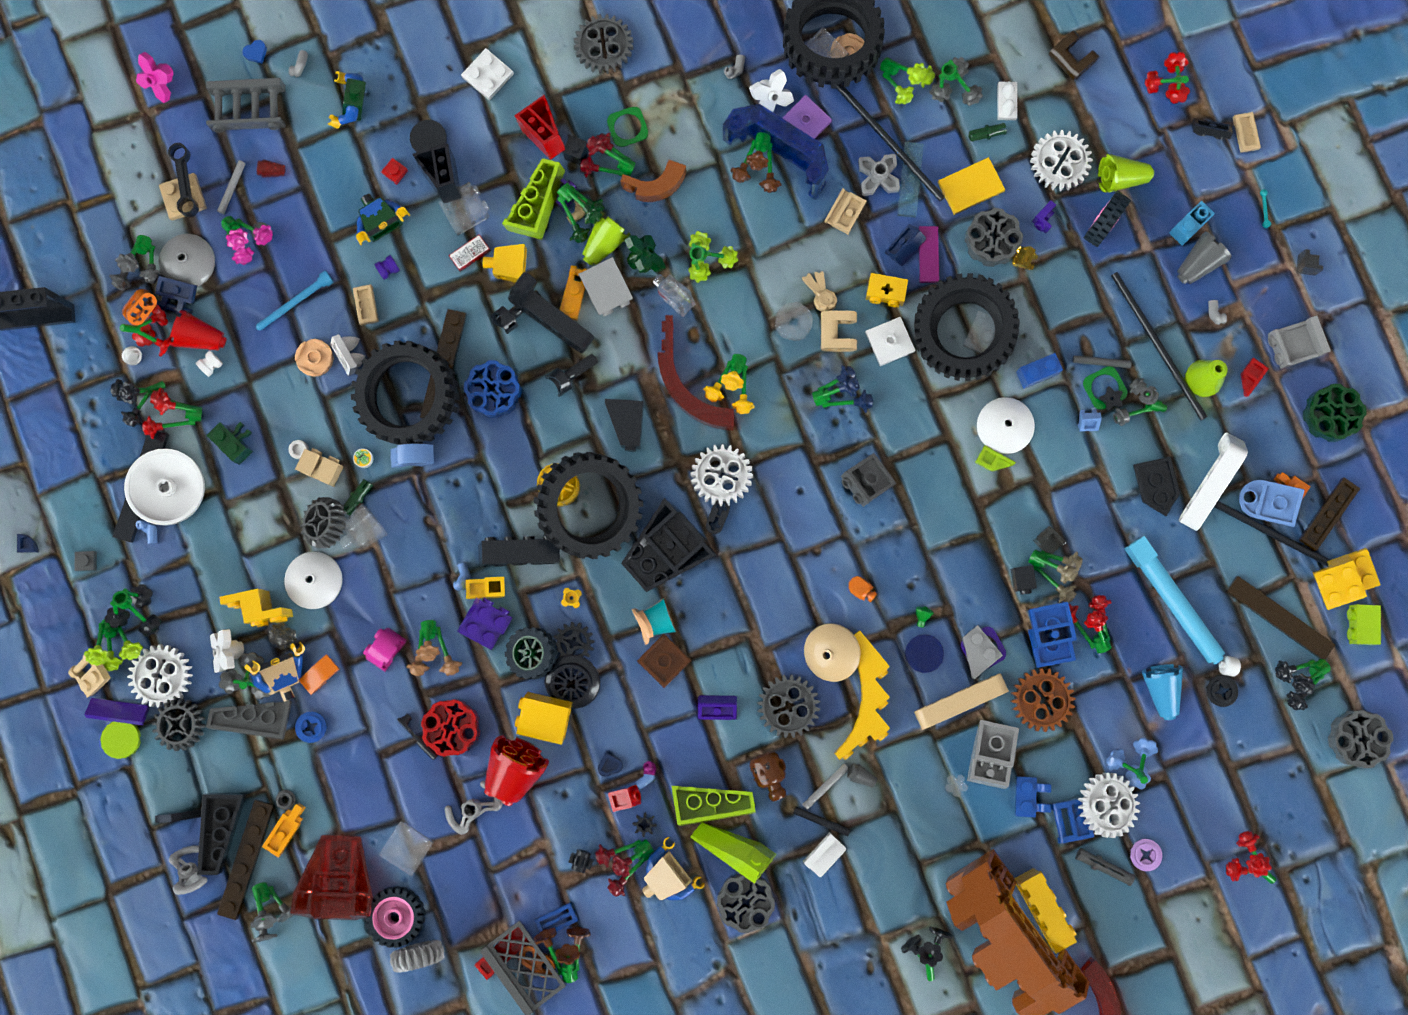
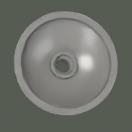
M181 234L173 237L163 246L159 255V269L164 274V277L198 286L210 278L215 267V254L212 247L203 238L194 234ZM182 255H185V258L183 260H180V257Z

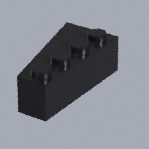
M205 793L202 795L197 875H219L222 873L247 794Z

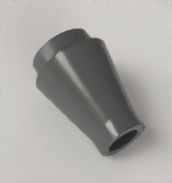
M855 763L851 765L847 773V777L850 778L851 782L871 788L875 786L878 779L862 765Z

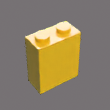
M527 692L524 698L521 697L518 709H521L520 716L517 715L515 720L516 734L562 745L566 736L573 702Z

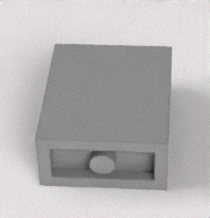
M613 257L578 274L598 315L603 314L605 317L614 312L613 308L617 306L623 308L631 304L629 300L633 299Z
M1318 316L1282 329H1275L1268 333V343L1274 350L1275 362L1280 366V369L1323 356L1331 351Z

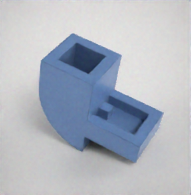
M397 445V448L391 449V468L405 466L422 467L434 464L433 445Z

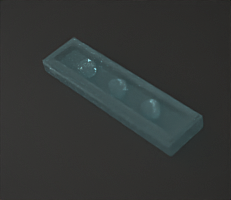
M905 142L904 152L921 170L924 144ZM902 162L897 216L916 218L920 180L904 162Z

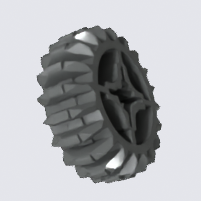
M318 497L317 500H312L311 505H307V511H303L305 515L304 518H301L303 520V524L300 525L303 528L301 534L304 535L303 540H306L307 544L315 548H330V546H335L336 541H340V535L344 534L343 528L346 527L344 523L347 520L344 517L346 511L343 510L344 506L339 501L330 497Z
M180 698L178 701L171 700V703H164V708H158L160 714L154 715L157 721L151 724L156 725L157 729H154L152 732L158 733L155 739L161 740V746L166 745L168 750L173 748L174 751H179L181 748L182 751H185L188 747H194V742L201 741L198 735L203 736L205 734L201 731V728H206V725L202 724V721L206 718L200 717L203 710H197L198 704L192 705L191 700L185 702L183 698ZM177 709H182L186 711L179 717L177 715L171 714L173 711ZM190 720H192V728L189 725ZM167 722H168V724H169L168 730H167V728H166V723H167ZM179 733L187 736L181 741L173 739Z

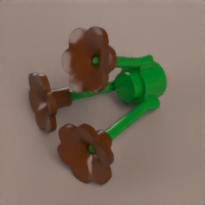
M581 927L567 929L566 933L569 937H574L575 945L564 944L555 952L552 947L553 942L551 938L557 935L556 929L542 930L534 937L535 944L544 943L546 948L549 949L558 974L562 975V980L565 983L575 982L578 979L577 971L580 970V944H582V938L591 936V932H589V929Z

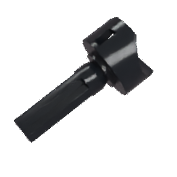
M501 306L490 317L496 326L504 328L506 334H509L518 327L516 318L524 312L516 306H513L510 310Z
M591 353L565 372L556 368L545 375V378L551 380L556 385L558 397L572 389L570 381L598 363L597 358Z

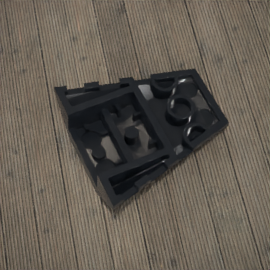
M664 498L621 564L640 586L648 592L714 557L716 554L707 540L687 517L669 500Z

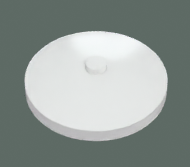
M157 449L145 453L132 464L126 475L124 490L130 508L141 519L156 525H173L188 519L199 508L204 497L205 482L201 469L189 456L173 449Z

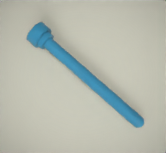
M324 270L319 274L316 282L256 325V329L259 331L263 330L322 286L329 287L334 283L331 276Z

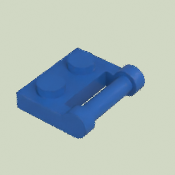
M1078 798L1051 803V810L1054 812L1059 835L1057 837L1059 844L1094 837L1093 830L1088 829L1090 824L1083 823L1086 817H1080V814L1084 811L1078 808V806L1083 805V802L1079 801ZM1062 808L1067 809L1071 835H1066L1061 812Z

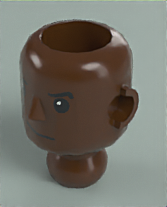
M774 751L753 758L750 761V769L757 786L768 789V797L772 802L786 797V790L780 783L786 777L784 760L780 759L779 755Z

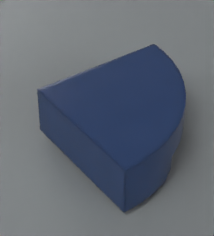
M17 534V553L39 552L36 542L30 536Z

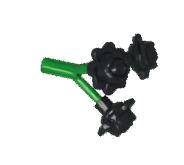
M116 379V382L111 385L110 390L112 397H116L117 401L123 400L125 403L128 402L132 405L134 401H137V395L146 392L137 408L134 407L132 412H121L123 415L122 421L126 425L132 427L136 425L142 426L138 416L141 413L140 409L154 390L158 391L160 387L166 388L164 382L161 381L146 388H134L133 383L125 381L123 384L122 380Z

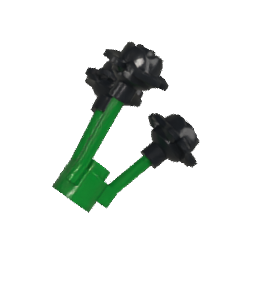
M1312 659L1307 663L1297 666H1289L1286 661H1278L1275 668L1276 677L1288 683H1291V679H1294L1292 686L1297 692L1293 693L1290 691L1286 695L1289 698L1287 700L1288 705L1294 710L1301 709L1304 711L1305 708L1307 709L1308 705L1305 698L1314 693L1315 685L1324 678V675L1330 672L1331 668L1324 659H1319L1318 661ZM1310 667V677H1306L1302 673L1294 677L1292 676L1297 670Z

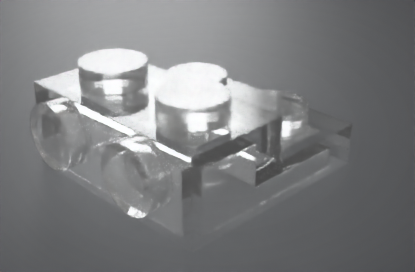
M470 182L460 187L461 199L448 203L438 202L457 236L490 218L487 213L490 210L485 200L480 201L478 196L481 193L477 186H472Z

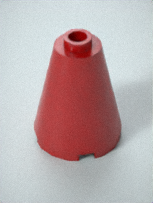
M185 310L179 311L182 315L181 317L176 316L170 335V337L174 338V341L170 342V346L216 351L225 347L227 338L224 337L222 331Z

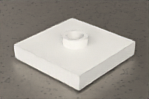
M901 317L865 331L880 366L915 352Z

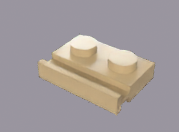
M842 188L825 219V223L849 235L866 204V200Z

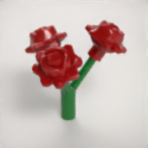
M1252 831L1240 833L1239 840L1236 842L1239 847H1247L1249 852L1253 854L1250 855V860L1246 861L1248 868L1241 866L1239 858H1232V861L1226 865V874L1231 877L1232 881H1238L1241 875H1247V873L1254 874L1255 877L1262 876L1269 883L1273 884L1276 882V877L1268 872L1272 869L1269 864L1270 859L1269 857H1264L1262 853H1256L1255 843L1260 836L1253 834Z

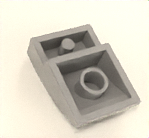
M980 720L967 781L1001 789L1009 787L1019 728Z

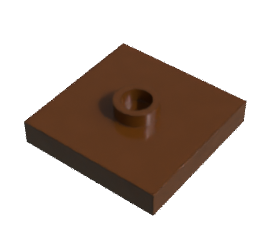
M665 634L637 660L663 688L692 661Z

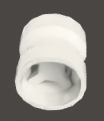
M208 351L205 354L206 358L199 359L195 363L208 377L213 374L215 368L223 365L221 360L212 351Z

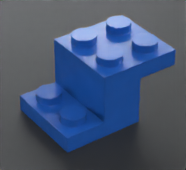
M1063 602L1029 609L1032 629L1028 630L1036 668L1075 661L1072 641H1076L1077 638L1069 603Z

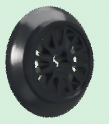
M564 655L557 658L556 664L552 666V671L547 672L544 680L548 695L552 698L573 702L571 709L582 708L590 704L596 698L600 689V677L595 666L586 658L578 655ZM574 668L578 669L576 674H574ZM580 672L584 674L583 676L578 677V674ZM574 679L576 681L575 684L569 686V680L572 681ZM563 689H566V691L564 692V694H561V693L559 692V691H561V690H563ZM568 691H570V698L565 696ZM573 691L575 692L577 698H573Z

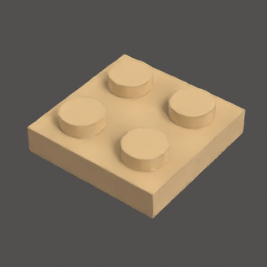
M191 173L189 174L192 198L198 203V212L207 209L197 175ZM178 179L159 184L169 219L173 221L185 217L177 209V201L180 199ZM186 202L182 207L183 212H189L193 208V202Z

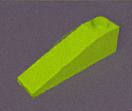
M703 822L690 837L754 884L776 856V853L760 842Z

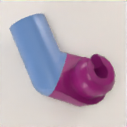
M651 761L644 763V775L635 782L640 790L655 780L657 768Z

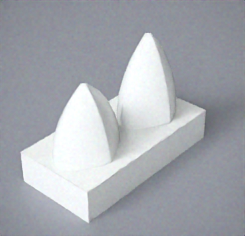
M998 82L997 120H1016L1017 82Z
M338 334L332 337L330 345L347 375L350 376L355 374L356 369L363 364L361 361L365 355L359 353L350 354V351L359 343L360 338L351 336L341 338Z

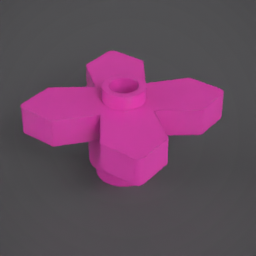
M146 52L139 54L138 64L143 71L137 74V84L144 89L151 86L157 99L163 103L169 101L171 92L166 84L172 81V68L166 63L156 65L153 57Z

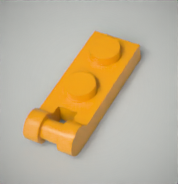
M571 265L560 311L572 320L577 321L586 288L582 281H575V277L587 269L584 268L582 270L578 269L577 266Z

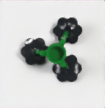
M144 584L133 587L130 591L125 588L123 591L116 592L113 595V601L110 602L112 607L107 610V615L104 617L105 622L109 623L112 628L126 626L128 624L127 619L130 618V612L125 610L128 608L141 620L138 631L145 637L157 633L159 626L162 624V620L155 614L144 617L131 605L134 604L136 608H142L144 605L148 606L151 603L153 592L151 589H147V586Z

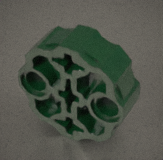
M1330 384L1312 393L1307 399L1306 408L1303 410V420L1308 424L1309 432L1316 438L1321 437L1328 442H1338L1359 432L1363 427V419L1367 415L1366 405L1362 403L1360 394L1355 389L1346 388L1342 384ZM1345 395L1348 396V398H1349V400H1350L1349 403H1347V402L1345 401V399H1344V396H1345ZM1319 423H1322L1324 425V431L1320 429Z

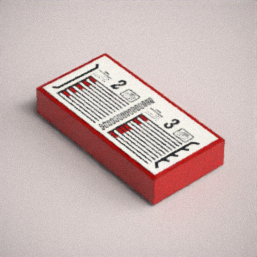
M479 234L451 253L449 257L461 272L491 250Z

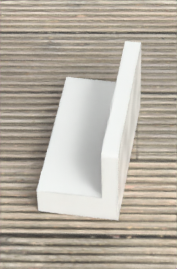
M829 832L803 862L819 877H822L846 851V847Z

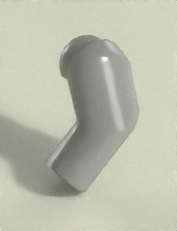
M299 51L295 66L289 67L290 76H301L308 58L306 51Z
M736 55L735 65L725 68L724 74L728 79H734L743 73L745 56Z
M1218 300L1208 301L1210 319L1217 325H1220V323L1225 324L1227 322V315L1219 313Z

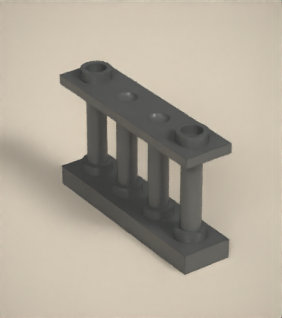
M281 78L206 81V89L212 96H215V120L206 121V124L212 131L222 133L224 130L263 128L279 130L286 127L285 122L281 117H278L277 94L285 92V84ZM261 93L270 94V118H259V95ZM243 94H251L252 118L241 119V96ZM224 95H233V119L222 120V97Z

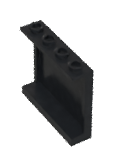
M46 287L0 292L1 331L76 323L74 304Z

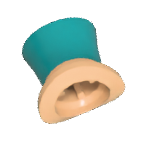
M664 598L646 610L632 609L634 617L641 628L645 645L649 643V638L655 635L676 632Z

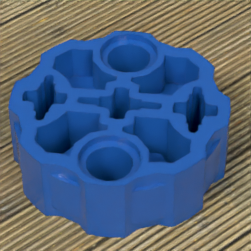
M488 360L484 364L474 366L464 382V392L466 393L468 404L474 411L488 418H498L501 415L510 414L516 408V403L522 393V387L517 379L518 376L511 367L495 360ZM478 373L483 375L482 379L477 376ZM505 373H511L509 380L504 381L502 379ZM487 384H490L491 387L495 388L496 392L499 395L497 396L495 393H493ZM482 398V405L475 406L476 399ZM505 400L509 405L505 406L502 402Z

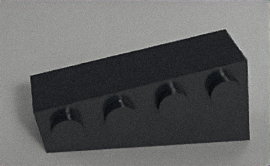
M525 536L523 540H516V537H504V540H496V537H485V541H481L478 545L479 568L486 567V564L502 567L508 564L522 566L527 565V563H531V565L558 564L560 562V549L547 540L545 536H543V539L535 540V536Z

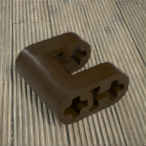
M1074 30L1063 38L1048 54L1073 81L1078 79L1100 58L1092 50L1079 61L1069 51L1080 39V36Z

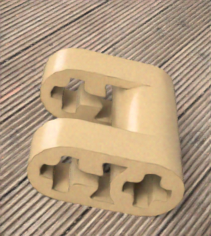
M821 312L822 351L852 352L857 350L856 339H838V324L856 323L857 312Z

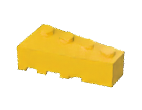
M1032 868L1016 877V886L1051 950L1057 954L1075 944L1077 941L1074 936L1077 934L1071 924H1067L1065 920L1067 916L1061 906H1058L1057 898L1053 891L1049 889L1043 873Z

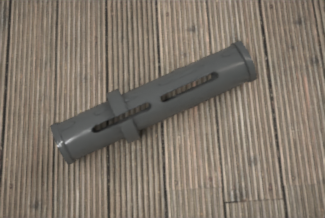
M1080 848L1076 854V860H1080L1091 866V869L1099 870L1128 886H1131L1135 880L1134 874L1102 859V856L1098 854L1094 855L1083 848Z

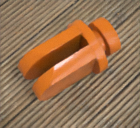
M856 576L850 580L849 591L860 600L864 601L868 598V601L871 603L876 597L877 593L875 591L872 592L874 588L872 584L862 577Z

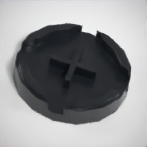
M423 120L412 128L410 143L417 153L447 144V134L440 123L434 120Z

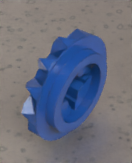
M316 712L302 714L297 719L295 725L297 736L307 743L319 741L325 735L327 729L326 719ZM309 722L311 724L318 723V725H316V727L314 728V733L312 730L304 731L309 727Z

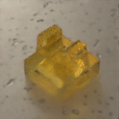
M1031 246L1019 247L1012 265L1017 268L1033 270L1034 266L1031 265V261L1038 258V255L1035 253L1036 249Z

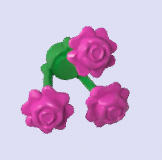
M227 216L221 221L222 228L227 232V246L236 250L232 257L236 264L246 265L252 261V255L254 254L250 247L245 248V244L249 242L247 239L248 233L243 231L240 226L253 232L257 245L265 246L272 240L273 231L270 230V225H261L260 228H253L239 218L235 220L232 216Z

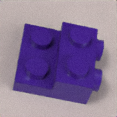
M476 597L457 632L492 650L500 634H504L512 617L509 616L510 611L500 606L497 609L492 606L494 604L492 601L485 597L482 600Z

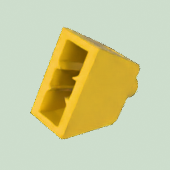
M525 244L495 247L494 257H483V268H493V275L497 279L516 282L521 274L526 272L527 248Z

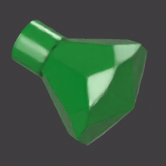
M926 606L916 607L917 626L924 628L925 622L934 612Z

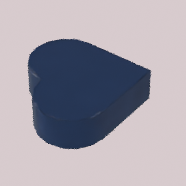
M605 752L598 766V772L604 777L611 775V773H618L623 769V762L619 758Z

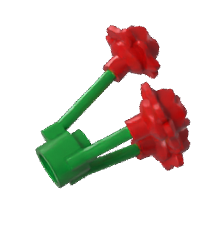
M160 387L158 391L154 390L150 397V403L154 405V408L159 410L160 415H163L168 409L185 410V418L189 419V421L162 424V422L156 423L148 416L147 421L143 422L142 428L145 435H150V438L154 439L157 431L163 430V428L195 425L196 421L201 422L202 407L171 400L167 392H164V389Z
M1097 595L1092 598V602L1088 605L1097 611L1089 613L1087 620L1084 621L1087 628H1095V631L1098 632L1093 637L1094 640L1088 636L1078 623V618L1075 615L1079 606L1069 604L1073 624L1088 641L1091 649L1095 648L1097 653H1104L1112 648L1106 625L1108 616L1105 615V608L1108 604H1111V600H1107L1104 595Z

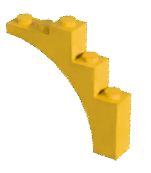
M860 630L854 636L859 643L861 652L860 662L857 667L861 682V704L853 730L845 742L834 752L839 760L849 758L854 753L852 749L857 745L862 747L869 741L867 739L868 736L874 741L877 739L879 741L883 740L889 734L887 731L890 729L876 712L877 708L881 710L888 704L887 700L890 697L875 680L877 677L880 680L889 673L887 669L890 666Z

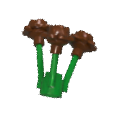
M757 133L755 140H752L751 148L744 163H741L740 167H732L730 172L733 173L732 178L734 180L744 183L745 180L751 179V176L746 171L748 165H750L752 170L757 171L768 167L766 179L760 182L759 185L761 188H764V192L771 193L776 192L777 188L782 186V183L774 179V173H772L771 150L773 144L770 143L771 136L769 134ZM767 150L768 159L764 157L762 152Z

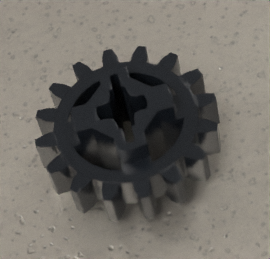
M571 622L570 627L567 624H563L564 630L557 629L560 634L553 637L557 639L558 653H561L559 657L575 655V652L579 649L584 651L578 656L590 657L588 651H594V648L590 645L595 643V640H590L593 633H587L589 629L587 626L582 629V623H579L576 627L574 622ZM574 630L572 635L568 637L564 636V634L568 631ZM581 632L584 634L587 644L583 643ZM576 638V642H579L582 646L571 648L572 645L566 642V640H574ZM561 642L565 643L567 647V653L563 651Z

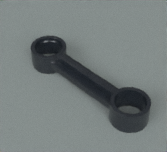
M174 143L169 147L168 155L175 162L180 191L177 209L185 217H194L199 211V205L192 198L187 162L191 154L182 143ZM183 148L185 150L183 157L175 159V151ZM188 201L193 202V208L189 212H183V205Z

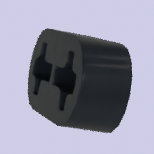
M716 501L711 509L706 522V529L711 534L720 533L730 512V505L728 506L726 501H723L727 510H723L720 516L717 515L719 509L716 507L719 505V501ZM719 518L718 525L720 528H715L714 531L711 530L709 523H714L715 519Z

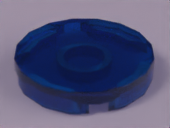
M918 635L912 638L906 646L905 659L908 665L917 672H932L938 669L943 662V646L934 636Z

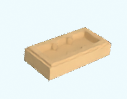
M1253 112L1234 115L1232 118L1240 153L1259 150L1261 145Z
M370 284L353 288L359 324L362 326L379 322L373 286Z

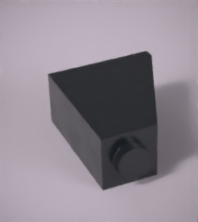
M605 399V405L621 447L625 448V451L636 452V449H641L643 401Z

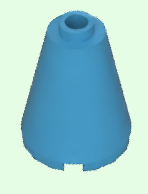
M1173 664L1152 666L1151 671L1148 672L1144 669L1142 675L1159 716L1163 717L1164 720L1176 719V716L1180 713L1183 667L1178 665V668H1174Z

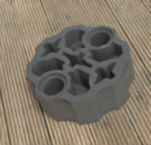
M993 208L986 212L981 211L974 217L965 233L968 254L973 260L982 262L984 266L994 267L998 264H1006L1014 257L1017 249L1022 244L1023 233L1020 231V222L1014 215H1009L1000 208ZM993 232H994V238L996 239L995 242H994V244H993V237L991 236ZM970 233H978L979 238H973ZM1008 237L1015 238L1017 243H1011Z
M1349 710L1342 716L1336 717L1331 723V733L1328 736L1329 747L1334 750L1336 758L1343 764L1352 765L1356 768H1373L1379 762L1385 761L1391 754L1390 746L1394 741L1392 730L1388 729L1385 719L1377 713H1370L1365 710ZM1358 717L1362 718L1358 721H1352L1353 719ZM1379 732L1382 733L1381 741L1377 738ZM1340 737H1342L1344 740L1342 746H1340L1338 743V739ZM1365 756L1368 757V759L1359 761V759H1362Z
M742 874L731 875L724 881L717 896V906L721 919L727 926H731L740 933H749L756 929H762L768 924V920L775 909V899L770 884L764 878L759 877L754 884ZM730 882H736L739 888L732 892L727 886ZM750 883H752L753 889L746 894V892L750 889ZM756 883L761 887L765 885L764 890L766 895L761 891L757 893L758 889ZM742 898L750 899V905H742ZM759 898L766 900V901H760V900H759V901L754 905V902H755L757 899H759ZM738 900V902H737L735 905H733V906L726 904V903L733 904L735 901ZM726 910L730 913L735 912V920L731 917L727 919ZM746 910L742 915V922H739V915ZM756 913H762L764 920L756 922L753 916Z

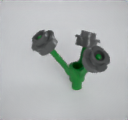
M1136 378L1129 385L1131 388L1129 392H1133L1135 395L1140 393L1139 399L1142 403L1146 404V407L1129 413L1126 408H1116V412L1113 413V419L1116 424L1123 426L1129 423L1130 416L1152 411L1165 412L1167 405L1162 404V401L1158 400L1159 393L1155 387L1149 386L1147 388V384L1143 381L1144 378L1140 380Z

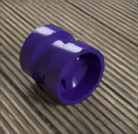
M391 255L387 256L384 261H378L374 264L383 280L389 278L390 274H396L400 271Z

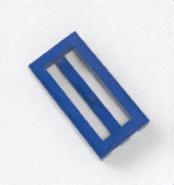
M570 902L536 918L534 921L539 932H541L544 928L572 916L571 920L554 927L557 932L579 921ZM566 909L569 910V912L553 920H550L542 925L540 923L541 921L561 911H564Z

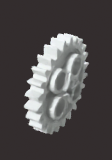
M1063 130L1060 131L1059 135H1057L1056 131H1053L1052 136L1047 133L1044 137L1045 139L1040 138L1039 144L1034 146L1035 150L1031 153L1033 158L1030 160V163L1034 165L1031 170H1037L1034 177L1040 176L1039 183L1045 181V188L1050 184L1052 185V190L1058 186L1061 192L1065 186L1067 191H1069L1071 185L1076 188L1078 182L1082 184L1084 178H1087L1089 175L1087 171L1091 170L1092 166L1089 164H1091L1093 159L1088 157L1092 151H1086L1089 145H1082L1084 139L1078 141V134L1071 137V131L1067 135H1064ZM1054 146H1059L1062 151L1055 150ZM1069 147L1070 151L1065 157L1063 163L1059 167L1056 174H1053L1052 172L1054 168L1058 164L1066 148ZM1070 155H1075L1078 160L1071 159ZM1045 161L1051 162L1052 167L1045 165ZM1061 170L1067 171L1069 176H1064Z
M723 444L721 449H717L716 445H714V451L706 448V455L702 452L700 453L702 459L695 458V462L698 465H692V469L695 471L691 472V477L694 478L691 482L696 485L694 491L700 490L698 495L699 497L705 495V502L712 499V505L716 501H719L720 506H722L723 501H726L728 506L730 505V500L737 503V496L743 499L742 491L748 493L749 490L746 486L752 485V482L748 480L753 478V474L748 473L752 471V466H747L749 459L743 460L745 454L738 455V448L733 452L731 445L727 450ZM713 461L720 462L718 467H712L710 464ZM737 466L739 469L736 472H730L729 468ZM725 473V475L722 476V478H719V475ZM708 478L715 480L712 485L705 483ZM730 483L733 485V488L725 490L723 486Z
M160 644L157 648L156 646H150V651L143 649L144 655L140 654L138 661H131L135 667L128 668L133 672L132 675L127 676V678L133 679L128 686L135 687L131 693H138L136 699L143 698L142 704L149 702V707L156 705L159 708L164 703L177 700L176 697L184 698L181 692L189 691L185 686L186 684H192V682L187 680L188 677L193 676V674L187 672L192 666L185 665L189 659H182L184 653H178V648L171 650L170 645H166L164 648ZM152 660L156 661V667L154 669L151 668ZM171 664L175 666V671L172 674L169 671ZM148 678L151 680V685L149 688H147L145 685V682ZM166 683H168L170 686V689L167 693L164 691V685Z
M1116 773L1096 774V778H1089L1090 783H1084L1087 790H1080L1084 795L1083 798H1078L1079 801L1083 802V805L1078 806V808L1084 811L1080 814V817H1086L1083 823L1090 824L1088 829L1095 830V835H1101L1106 838L1123 836V833L1129 832L1128 827H1134L1132 820H1138L1134 814L1140 812V810L1135 808L1136 805L1140 804V802L1134 799L1138 794H1132L1135 787H1128L1130 781L1123 780V776H1117ZM1096 802H1097V804H1098V809H1097V810H1096V808H1095Z

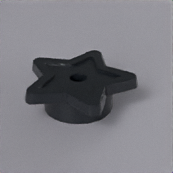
M1108 386L1106 394L1100 396L1099 400L1103 401L1106 405L1107 411L1114 406L1122 407L1123 404L1120 398L1123 391H1114Z

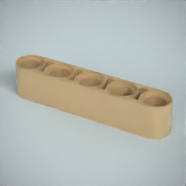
M1001 673L924 706L914 711L923 730L1009 692Z

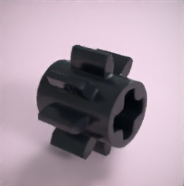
M647 812L644 813L643 817L637 814L638 822L632 823V825L637 826L635 833L640 831L643 837H645L646 832L653 834L651 827L657 826L656 823H652L654 815L649 818L647 817ZM644 819L650 824L646 829H643V826L639 824Z
M577 849L576 853H571L568 863L572 864V870L585 873L586 869H591L594 859L590 858L591 853Z

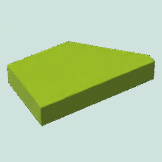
M986 445L983 446L975 461L976 464L991 472L1014 466L1016 463Z

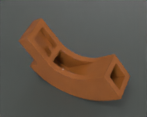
M668 160L662 175L653 181H641L623 174L620 180L621 187L629 193L636 192L635 196L638 201L656 202L663 200L677 191L682 184L687 172L686 165Z

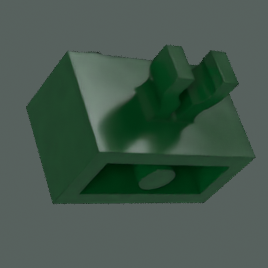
M219 422L206 436L232 462L240 465L253 452L242 441L244 438L249 437L252 432L247 429L244 433H241V429L245 426L242 422L236 425L234 431L227 425Z

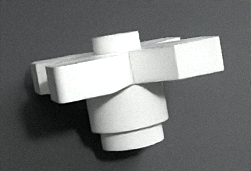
M781 69L772 73L769 80H761L749 87L752 97L756 100H761L757 106V111L762 119H766L773 114L776 104L786 107L794 102L792 93L788 89H783L787 79Z
M230 629L211 634L210 641L213 648L214 672H224L227 669L235 668L234 659H238L244 653L243 643L231 640Z

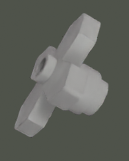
M895 154L884 155L882 160L875 162L871 157L859 158V171L868 176L861 183L863 196L873 195L879 185L887 193L899 192V179L890 174L897 166Z

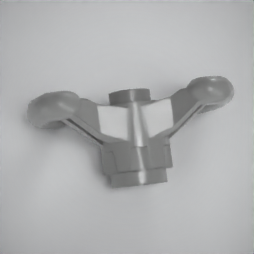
M483 780L480 786L485 789V781ZM493 797V802H481L473 798L467 800L461 806V814L463 815L461 824L455 821L452 807L449 805L445 807V816L451 828L462 835L468 832L470 823L486 811L500 810L503 803L496 797ZM473 805H474L475 808H476V809L474 810L475 812L471 811V809H470L471 806H473Z
M199 845L182 848L169 857V863L178 870L179 881L173 886V892L176 895L193 892L207 883L206 877L197 875L198 867L195 863H186L181 859L184 855L199 853Z

